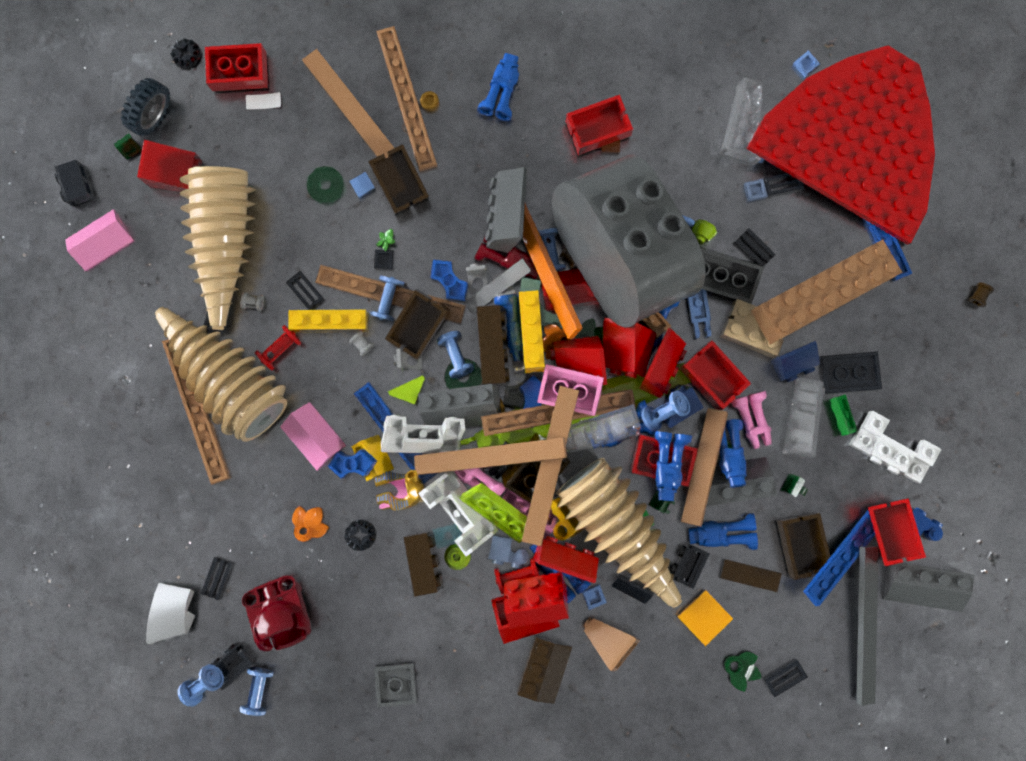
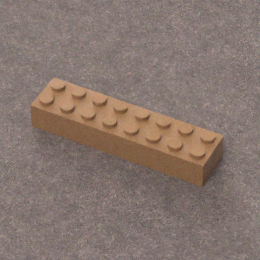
M881 240L751 310L771 345L903 272L884 240Z

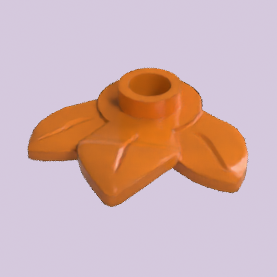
M555 324L544 326V333L546 335L542 339L543 351L546 352L545 358L551 359L550 349H553V342L571 340L567 338L564 330Z
M299 506L294 511L292 522L295 525L294 536L298 541L306 542L311 538H320L328 531L329 527L321 523L323 512L320 507L312 508L306 512ZM306 529L307 533L305 535L300 534V530Z

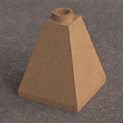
M589 618L583 625L585 628L584 632L611 671H617L641 641L637 637L595 618Z

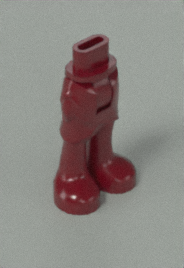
M481 243L474 259L481 261L487 258L507 269L523 259L531 270L525 277L529 276L536 280L538 272L529 254L514 246L505 257Z

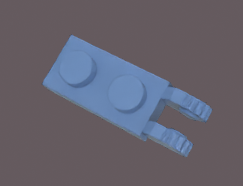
M701 289L698 294L687 298L695 339L700 337L698 323L703 322L706 337L711 336V317L707 291Z

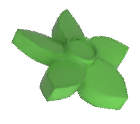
M389 229L386 233L380 232L379 237L381 240L376 246H383V250L386 251L388 245L395 242L394 238H392L393 230Z

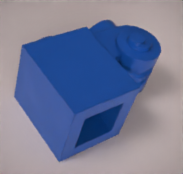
M912 508L919 535L921 536L924 533V537L927 540L939 541L943 536L941 529L943 524L935 519L930 520L926 517L927 513L920 508Z

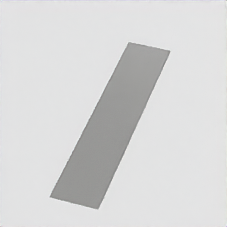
M521 259L464 302L465 305L474 314L477 312L476 307L485 306L497 297V294L502 293L531 271L530 268Z

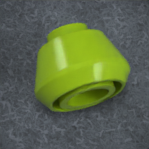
M702 219L696 220L692 227V232L700 244L709 242L717 234L716 227Z
M456 543L450 545L444 554L446 564L454 570L465 568L471 558L470 554L465 556Z

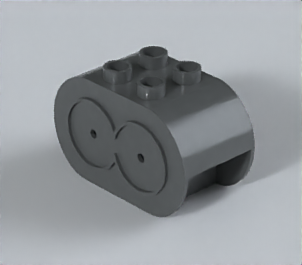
M626 155L563 182L555 188L552 197V213L557 232L603 311L614 323L622 327H631L639 321L701 291L705 282V262L698 240L656 172L645 160L636 155Z

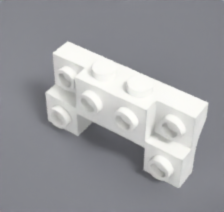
M869 411L849 445L871 457L870 461L873 463L887 466L889 472L895 475L901 474L915 483H921L930 466L934 465L942 449L926 440H920L915 451H912L883 434L890 421L889 419L874 411Z
M399 415L386 416L383 425L384 433L381 439V452L441 453L460 450V441L465 431V421L457 417H449L444 419L442 426L407 424L406 417Z
M454 471L446 472L418 494L430 509L438 503L441 504L463 533L454 541L464 555L468 556L499 530L494 524L460 500L462 493L468 490Z

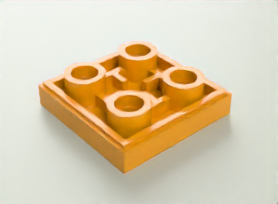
M706 590L677 616L705 646L733 620Z

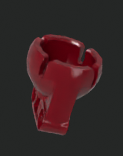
M283 576L262 584L245 593L242 598V604L246 608L254 642L259 650L271 651L273 646L276 650H282L300 643L311 633V623L301 593L302 587L292 576ZM293 584V587L287 590L288 586ZM257 599L256 603L251 606L252 601Z

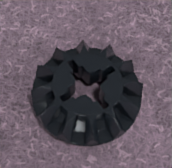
M192 39L176 40V44L171 46L172 51L170 55L172 61L181 68H190L197 64L200 59V48ZM187 49V51H188L191 55L185 54V55L183 56V54L180 52V50H181V51H182V50L185 51V50Z
M365 520L353 521L345 529L344 538L347 545L353 550H366L375 541V529ZM358 527L361 533L368 534L362 537L361 544L358 538L352 537L358 533Z

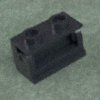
M73 160L55 166L56 174L54 176L61 187L60 196L64 202L74 206V204L94 200L82 163Z
M685 542V545H681L677 552L679 556L677 562L672 563L669 571L673 574V580L694 589L710 553Z
M242 643L236 646L232 644L224 651L226 655L222 659L218 657L211 663V665L218 667L224 676V683L220 687L221 690L227 688L256 661Z

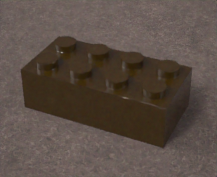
M500 305L476 307L482 385L496 384L498 387L506 386V381L510 380L509 368H505L504 362H508L507 348L503 349V343H507L506 329H502V325L505 324L504 310H500Z

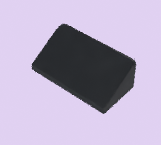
M617 574L612 583L613 588L644 604L653 597L654 592L650 589L644 588V586L635 581H629V578L621 574Z

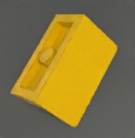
M379 435L361 440L351 446L354 454L360 449H365L377 460L368 476H365L366 481L394 469L387 452H381V438Z

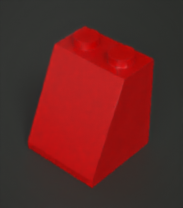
M144 140L137 178L150 188L181 192L189 188L187 184L180 181V178L188 174L189 168L201 167L202 161L195 152Z
M604 318L603 349L605 368L610 370V374L621 376V373H623L626 377L636 379L637 376L645 377L656 332L639 323L631 327H622L614 323L610 318Z
M599 336L553 342V349H550L551 360H555V366L604 377L603 385H607L604 349Z

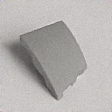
M158 583L148 617L147 644L154 645V642L167 641L176 636L180 637L188 634L195 617L194 614L187 611L194 594L193 590Z

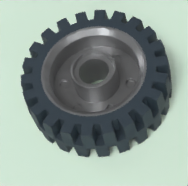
M145 78L134 86L135 90L132 89L130 91V97L127 96L126 98L127 103L123 104L125 109L121 111L122 125L139 136L149 135L150 131L153 132L155 127L159 126V121H162V116L166 115V108L169 107L168 102H170V92L166 86L152 78Z

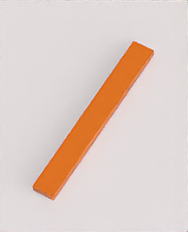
M525 204L522 239L567 338L573 339L582 329V325Z

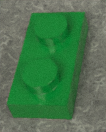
M846 394L830 399L831 409L835 413L837 427L841 435L844 436L858 431Z

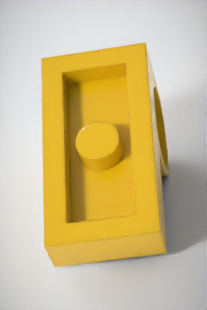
M560 498L552 501L551 509L552 513L560 521L555 524L553 534L558 540L564 541L576 536L584 529L575 531L579 521L575 517L565 519L570 510L566 506L556 508L560 501Z

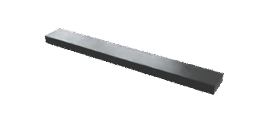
M873 545L862 546L859 549L856 703L860 706L874 704L876 692L878 546Z

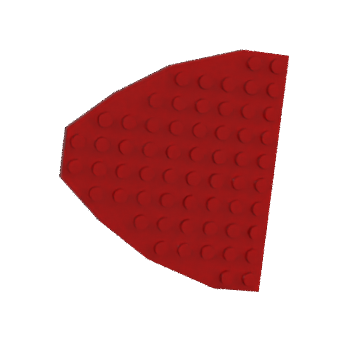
M889 45L847 57L807 77L769 111L761 120L746 149L903 243L911 244L927 213L935 160L931 107L920 64Z

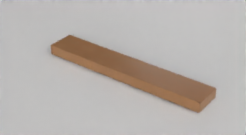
M707 409L681 519L682 523L702 527L728 416L727 411Z

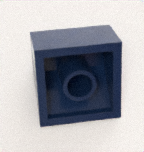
M816 341L771 360L779 380L783 381L786 379L788 383L797 379V374L804 372L806 375L815 371L814 367L820 364Z
M677 384L670 388L671 392L666 395L664 404L669 401V396L672 392L680 391L689 401L690 412L686 416L675 414L662 421V424L672 428L704 408L692 387Z

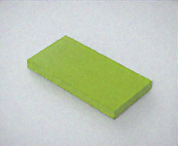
M483 483L462 493L460 497L462 502L518 543L522 542L527 516Z

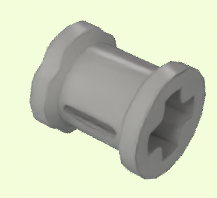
M243 292L240 306L242 309L253 308L257 309V311H262L264 296L261 294L258 296L248 295L247 292Z
M362 331L356 333L349 340V343L353 344L360 351L361 356L368 353L374 346L373 343H370L363 336Z

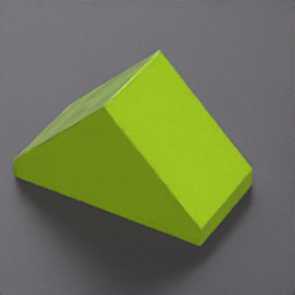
M422 375L388 391L391 397L417 406L419 401L418 393H422L426 379Z

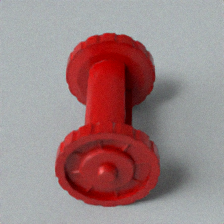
M286 325L282 326L284 333L263 353L258 350L254 352L260 359V362L271 371L275 369L272 362L293 343L299 346L302 344L296 333L290 331ZM272 352L274 356L269 358L267 353Z
M530 558L531 566L502 575L498 568L494 569L495 582L499 587L501 595L504 594V582L539 576L538 572L540 570L533 558Z

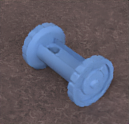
M550 228L538 231L556 271L566 269V264L559 263L554 236L558 234L557 229ZM546 238L550 239V243L546 242Z
M380 276L379 280L385 282L378 312L370 311L369 315L378 317L382 321L385 319L394 322L395 318L388 315L396 286H404L405 282L396 280L394 277Z
M460 331L447 332L437 339L439 346H446L454 369L449 372L452 379L464 377L475 369L472 363L465 364L457 343L462 336Z
M674 391L670 394V399L667 403L656 409L650 406L642 409L641 417L645 426L651 431H657L661 429L662 421L675 414L679 416L689 414V401L683 393Z
M209 664L204 666L200 670L199 678L196 681L187 680L179 686L178 697L180 701L190 707L199 704L206 690L215 691L223 685L224 676L222 671L215 665Z
M249 667L247 673L253 677L247 705L240 706L239 711L247 715L263 716L266 714V709L261 707L265 681L267 677H273L274 671L261 667Z

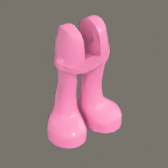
M766 391L740 397L731 402L732 406L738 409L746 430L745 436L748 438L753 449L760 448L758 434H761L765 446L772 443L771 427L768 426L762 409V401L767 397ZM748 401H749V403H750V405H751V408H752V410H753V413H754V416H755V419H756V423H757V426H756V427H754V424H753V421H752V418H751V415H750V412H749Z
M480 468L454 471L464 484H468L472 488L483 482L485 486L500 497L507 490L503 483L488 476Z

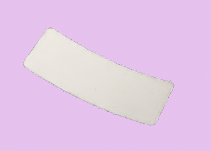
M280 92L246 95V109H268L281 106Z

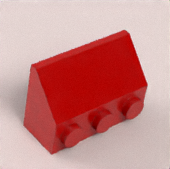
M579 269L557 272L573 308L599 304ZM541 281L544 308L546 311H555Z
M671 328L667 329L639 388L658 398H661L663 393L667 395L672 385L668 382L671 377L675 378L679 367L676 365L679 360L683 361L687 352L684 350L686 342Z
M548 535L546 539L543 538L542 546H537L533 560L538 564L592 583L596 582L599 558L594 556L593 551L583 548V551L576 550V545L565 542L564 545L557 543L558 539Z
M502 596L491 600L503 644L560 627L558 620L510 628L505 616V597Z

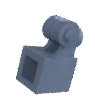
M493 535L489 559H492V563L503 565L504 562H509L511 567L522 569L524 563L529 558L528 552L523 548H519L514 553L511 550L512 538Z

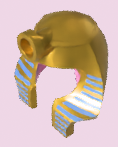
M410 470L407 474L388 471L374 478L376 487L391 483L398 490L396 496H393L390 492L376 495L378 505L381 504L379 508L382 510L392 509L395 511L410 508L422 499L418 493L424 489V484L415 470Z

